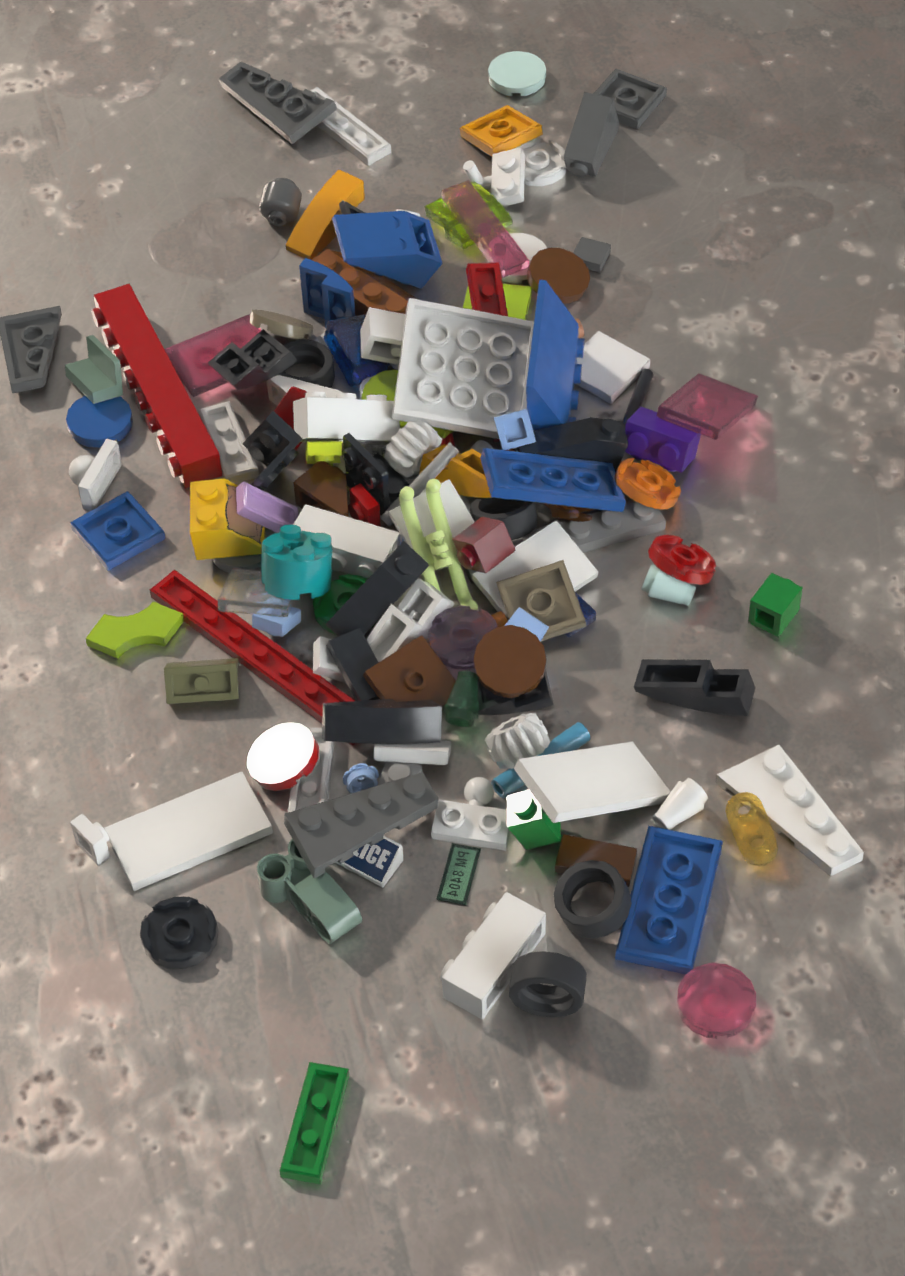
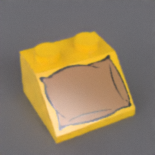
M225 478L190 482V536L196 560L262 554L265 527L237 514L236 487L238 485Z

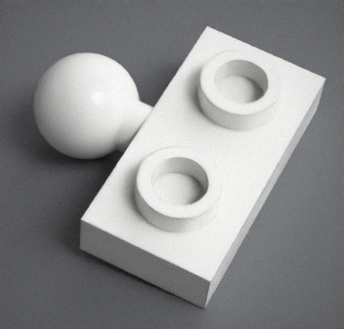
M475 777L467 782L464 788V795L469 804L438 800V808L435 812L431 830L433 840L506 851L510 830L507 828V810L485 807L494 795V788L489 780L483 777Z

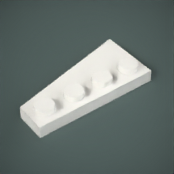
M780 745L717 774V785L725 791L727 789L731 790L739 797V802L749 811L754 809L768 821L767 825L776 833L782 832L795 842L794 847L829 876H833L863 860V850Z

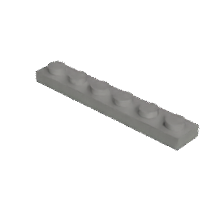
M638 502L626 504L623 512L603 510L589 514L592 516L590 521L576 522L567 520L559 523L583 553L660 532L666 528V520L660 509L650 508ZM545 527L534 529L530 534L512 540L514 547ZM464 568L471 584H473L472 576L477 571Z

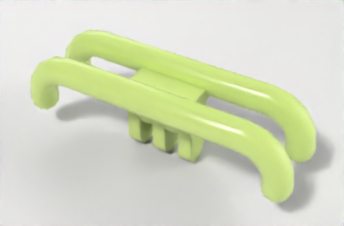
M435 478L430 479L426 485V497L436 532L430 533L425 537L423 536L414 506V490L409 486L403 487L399 494V501L413 550L429 564L427 569L421 574L423 581L440 591L434 571L448 567L461 608L468 614L475 613L478 610V604L471 597L461 563L457 558V550L452 541V533L440 497V481ZM451 611L447 613L442 622H447L451 619Z

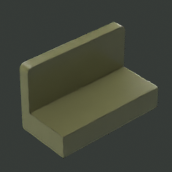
M238 658L167 663L164 667L166 703L176 704L239 699Z

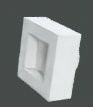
M320 636L313 643V673L346 682L326 646L331 639Z
M83 813L70 822L76 844L98 866L110 858L107 846L109 836L101 824L98 822L92 824Z

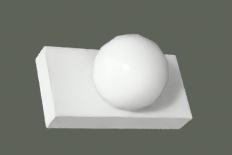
M106 439L95 458L90 455H80L70 463L69 476L73 483L78 485L83 509L92 511L97 508L119 471L122 462L117 441Z

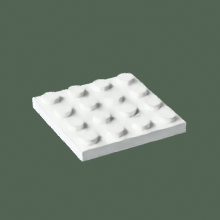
M409 298L392 419L404 422L422 420L431 427L499 439L494 417L527 408L526 384L534 321Z

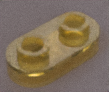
M748 792L738 793L728 801L725 810L731 830L743 859L754 866L766 865L776 857L778 852V843L761 800L756 795ZM742 806L751 807L750 811L746 814L738 813L739 808ZM760 838L764 840L760 847L751 846V842L754 839Z

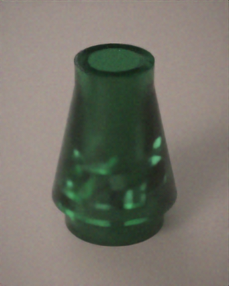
M464 670L458 672L455 684L443 709V712L446 714L445 721L458 727H472L474 720L479 718V678L476 673Z

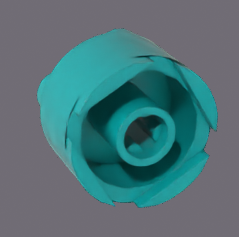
M284 525L280 527L279 533L272 534L264 539L261 555L262 584H265V590L275 597L289 600H300V594L311 593V598L327 593L331 588L332 579L331 536L327 533L301 531V528L297 525Z

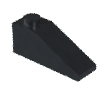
M590 417L534 430L536 442L519 446L517 449L518 452L612 463L616 472L627 449L628 440L623 421Z
M403 541L325 625L338 637L358 628L365 635L384 615L389 606L394 604L427 569L429 564Z

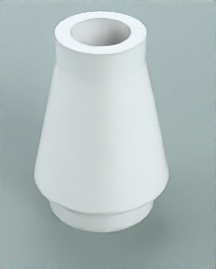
M687 778L684 782L678 781L659 810L652 817L660 828L671 830L674 826L704 810V804L708 801V796L703 788L693 779Z

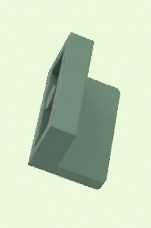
M94 335L87 336L88 358L66 364V377L93 404L122 396L123 386L120 360Z

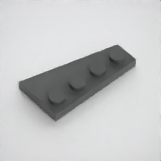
M239 62L219 78L221 86L291 144H294L337 110L335 101L328 98L325 100L316 97L314 92L307 89L301 91L294 88L291 82L283 79L281 81L273 79L269 73L243 62Z

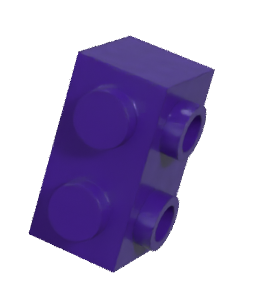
M640 407L626 421L625 431L628 446L625 453L630 454L631 457L637 460H649L661 465L667 471L682 473L696 457L702 428Z

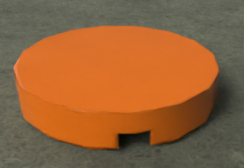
M627 458L621 461L614 477L616 484L623 493L634 501L654 509H669L675 505L680 496L681 489L680 486L676 487L674 485L676 480L671 473L649 460L642 459L640 463L633 462L635 458Z

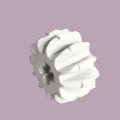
M422 420L407 422L404 428L399 429L395 436L391 437L392 441L386 446L384 458L395 471L405 477H410L413 474L417 475L420 471L423 454L440 447L442 439L437 434V431Z
M522 713L518 717H512L510 720L502 722L500 726L492 729L491 733L485 738L488 746L487 750L493 762H496L500 769H513L518 759L535 757L543 753L550 744L548 732L536 713Z

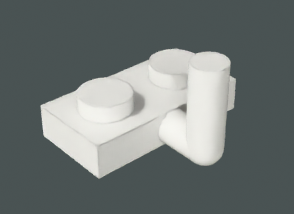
M521 147L492 154L491 176L482 177L472 160L464 163L463 169L476 190L481 191L491 188V202L495 208L524 202L525 154Z

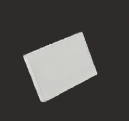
M554 521L517 545L515 552L486 574L478 571L475 572L472 580L498 612L502 611L507 620H509L496 582L564 560L574 591H577L597 578L599 572L561 525Z

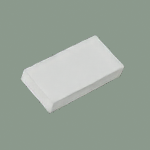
M441 740V742L375 744L374 760L385 762L446 765L451 755V741Z

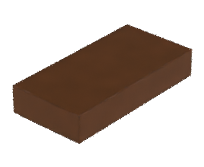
M563 834L555 863V873L563 874L567 869L579 862L588 860L604 861L615 867L624 879L627 887H630L637 858V848Z

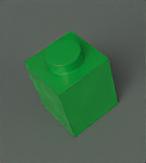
M771 573L750 600L748 623L779 637L800 610L803 587L789 579Z
M530 790L507 795V828L526 850L561 842V822L553 823Z

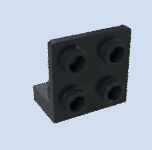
M274 411L242 443L254 459L261 461L266 466L250 484L263 491L299 454L294 448L303 439Z
M347 433L343 436L344 450H342L347 485L351 489L361 483L379 503L380 515H382L399 497L401 489L410 484L379 453L372 456L350 433Z

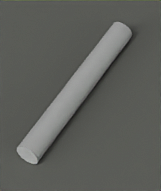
M450 442L409 485L414 490L413 498L420 495L426 488L427 482L430 479H434L449 464L450 459L459 453V450ZM399 497L380 516L389 527L393 524L389 511L400 506Z

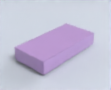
M244 481L236 487L238 515L276 533L280 532V527L293 525L296 521L298 507Z

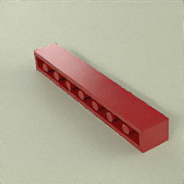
M130 283L94 294L96 308L91 309L94 322L97 327H103L102 335L108 348L113 347L112 353L120 360L121 368L125 370L123 371L126 385L129 390H135L134 398L139 411H146L145 419L151 433H157L156 440L161 454H168L169 459L167 461L172 476L174 478L179 477L185 489L190 487V482L213 480L223 476L220 454Z

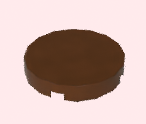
M546 248L538 251L532 257L527 270L528 282L535 293L538 294L539 280H546L563 304L578 301L587 290L590 281L589 269L584 261L573 252L562 248Z
M513 625L496 627L485 634L476 646L474 655L476 675L483 687L495 695L508 698L518 697L519 694L535 689L544 677L547 661L544 646L538 637L526 628Z

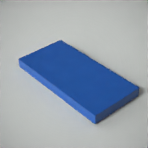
M483 448L480 459L491 497L616 512L624 511L626 500L622 490L616 484L614 477L616 472L612 463Z
M648 825L630 894L631 908L627 919L622 925L615 952L616 960L692 976L722 851V840Z

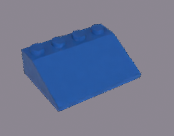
M539 280L526 384L527 410L533 431L576 421V417H571V411L578 410L579 391L574 390V384H581L582 364H577V358L584 357L585 338H579V324L546 280Z

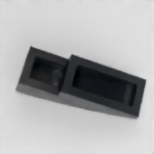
M642 659L634 689L635 692L679 707L716 714L748 716L755 692V685L749 669H714L710 660Z
M393 699L323 703L322 739L324 741L366 744L441 742L442 706L432 700L396 702Z

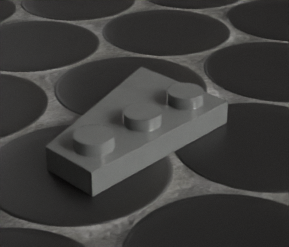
M60 306L0 317V336L12 393L45 387L62 316Z

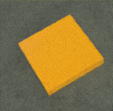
M509 105L459 128L463 139L490 156L514 149L543 135L541 124Z

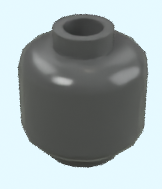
M276 178L263 187L259 211L269 223L276 226H283L286 223L293 222L298 217L302 193L292 180Z

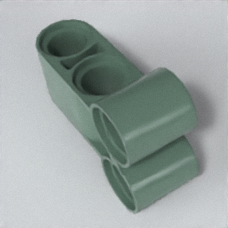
M291 839L288 844V855L268 854L258 862L257 876L260 893L268 902L281 903L288 900L320 937L328 944H331L362 923L361 913L352 899L326 871L315 879L313 878L305 861L301 859L302 856L293 839ZM273 877H281V878H279V879H274V880L271 879V878H273Z

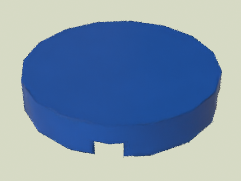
M83 396L76 400L68 409L66 422L72 438L77 443L87 447L101 448L106 439H117V442L124 439L131 431L133 417L129 403L121 396L95 404L86 396Z

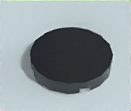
M172 897L160 901L152 907L153 911L148 916L145 915L141 922L140 938L146 955L155 964L168 969H186L201 963L212 953L217 944L218 926L213 911L207 905L205 907L192 897Z

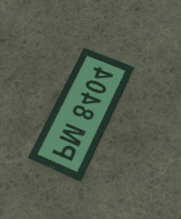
M455 843L451 844L436 900L462 905L467 904L481 848Z

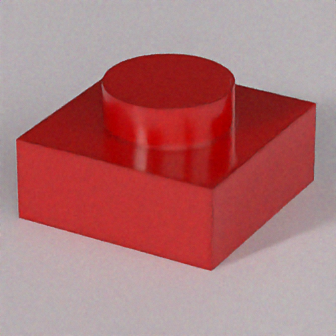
M361 483L349 489L350 505H348V510L351 517L381 527L379 503Z

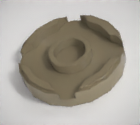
M252 310L249 320L250 325L256 328H260L261 324L268 325L267 330L271 331L270 333L299 340L300 338L311 339L314 328L313 325L302 320L264 310Z

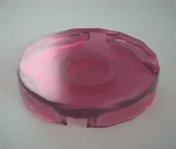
M704 964L688 972L678 986V1013L682 1022L691 1031L701 1036L717 1039V1036L727 1035V1038L738 1035L749 1026L755 1014L756 992L751 980L740 970L727 964Z

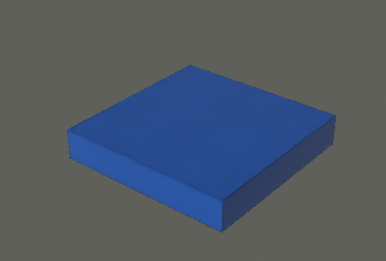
M129 491L70 522L72 531L107 571L166 539L164 530Z

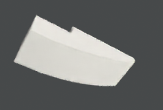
M418 578L398 607L393 604L389 606L366 639L378 662L421 635L427 639L455 603L434 586Z

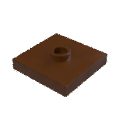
M423 635L366 670L363 674V677L379 699H393L396 702L432 700L441 705L443 709L464 694V690Z

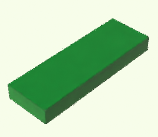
M309 1062L279 1170L281 1178L321 1185L349 1079V1069Z

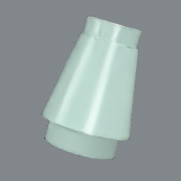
M652 564L641 590L649 593L648 597L688 606L696 586L678 580Z

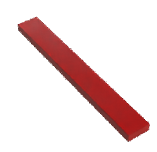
M175 569L150 589L151 598L163 606L183 613L186 624L232 658H238L240 664L320 723H322L323 703L355 701L321 675L314 674L310 667L259 630L252 628V625Z

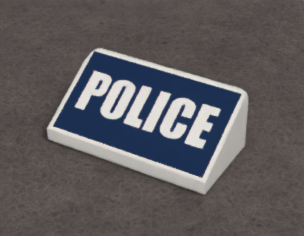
M383 836V840L372 846L366 844L354 851L353 857L340 864L338 861L335 863L383 888L403 862V847L394 840Z

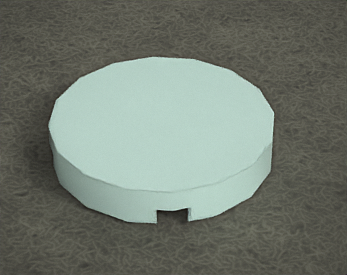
M506 52L491 61L488 68L489 83L497 92L507 96H513V93H520V96L530 95L544 86L546 81L545 63L538 56L529 52Z

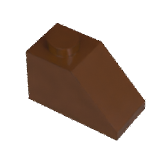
M318 461L293 482L296 505L303 509L306 504L349 517L346 475L340 468L331 466L325 461Z

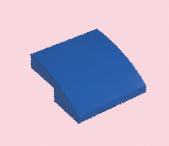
M305 258L299 265L304 313L325 319L326 330L354 339L357 336L353 288L333 270Z

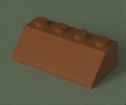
M326 249L312 259L336 272L353 288L356 325L362 328L369 307L406 314L409 298L417 299L383 276L376 275L360 267L350 266L344 262L341 252Z

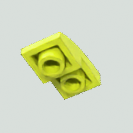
M341 440L306 442L307 464L314 465L318 461H325L333 466V463H341Z

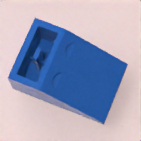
M406 211L340 214L332 217L343 260L350 266L360 267L376 275L386 276L402 284L422 289L443 264L428 219Z

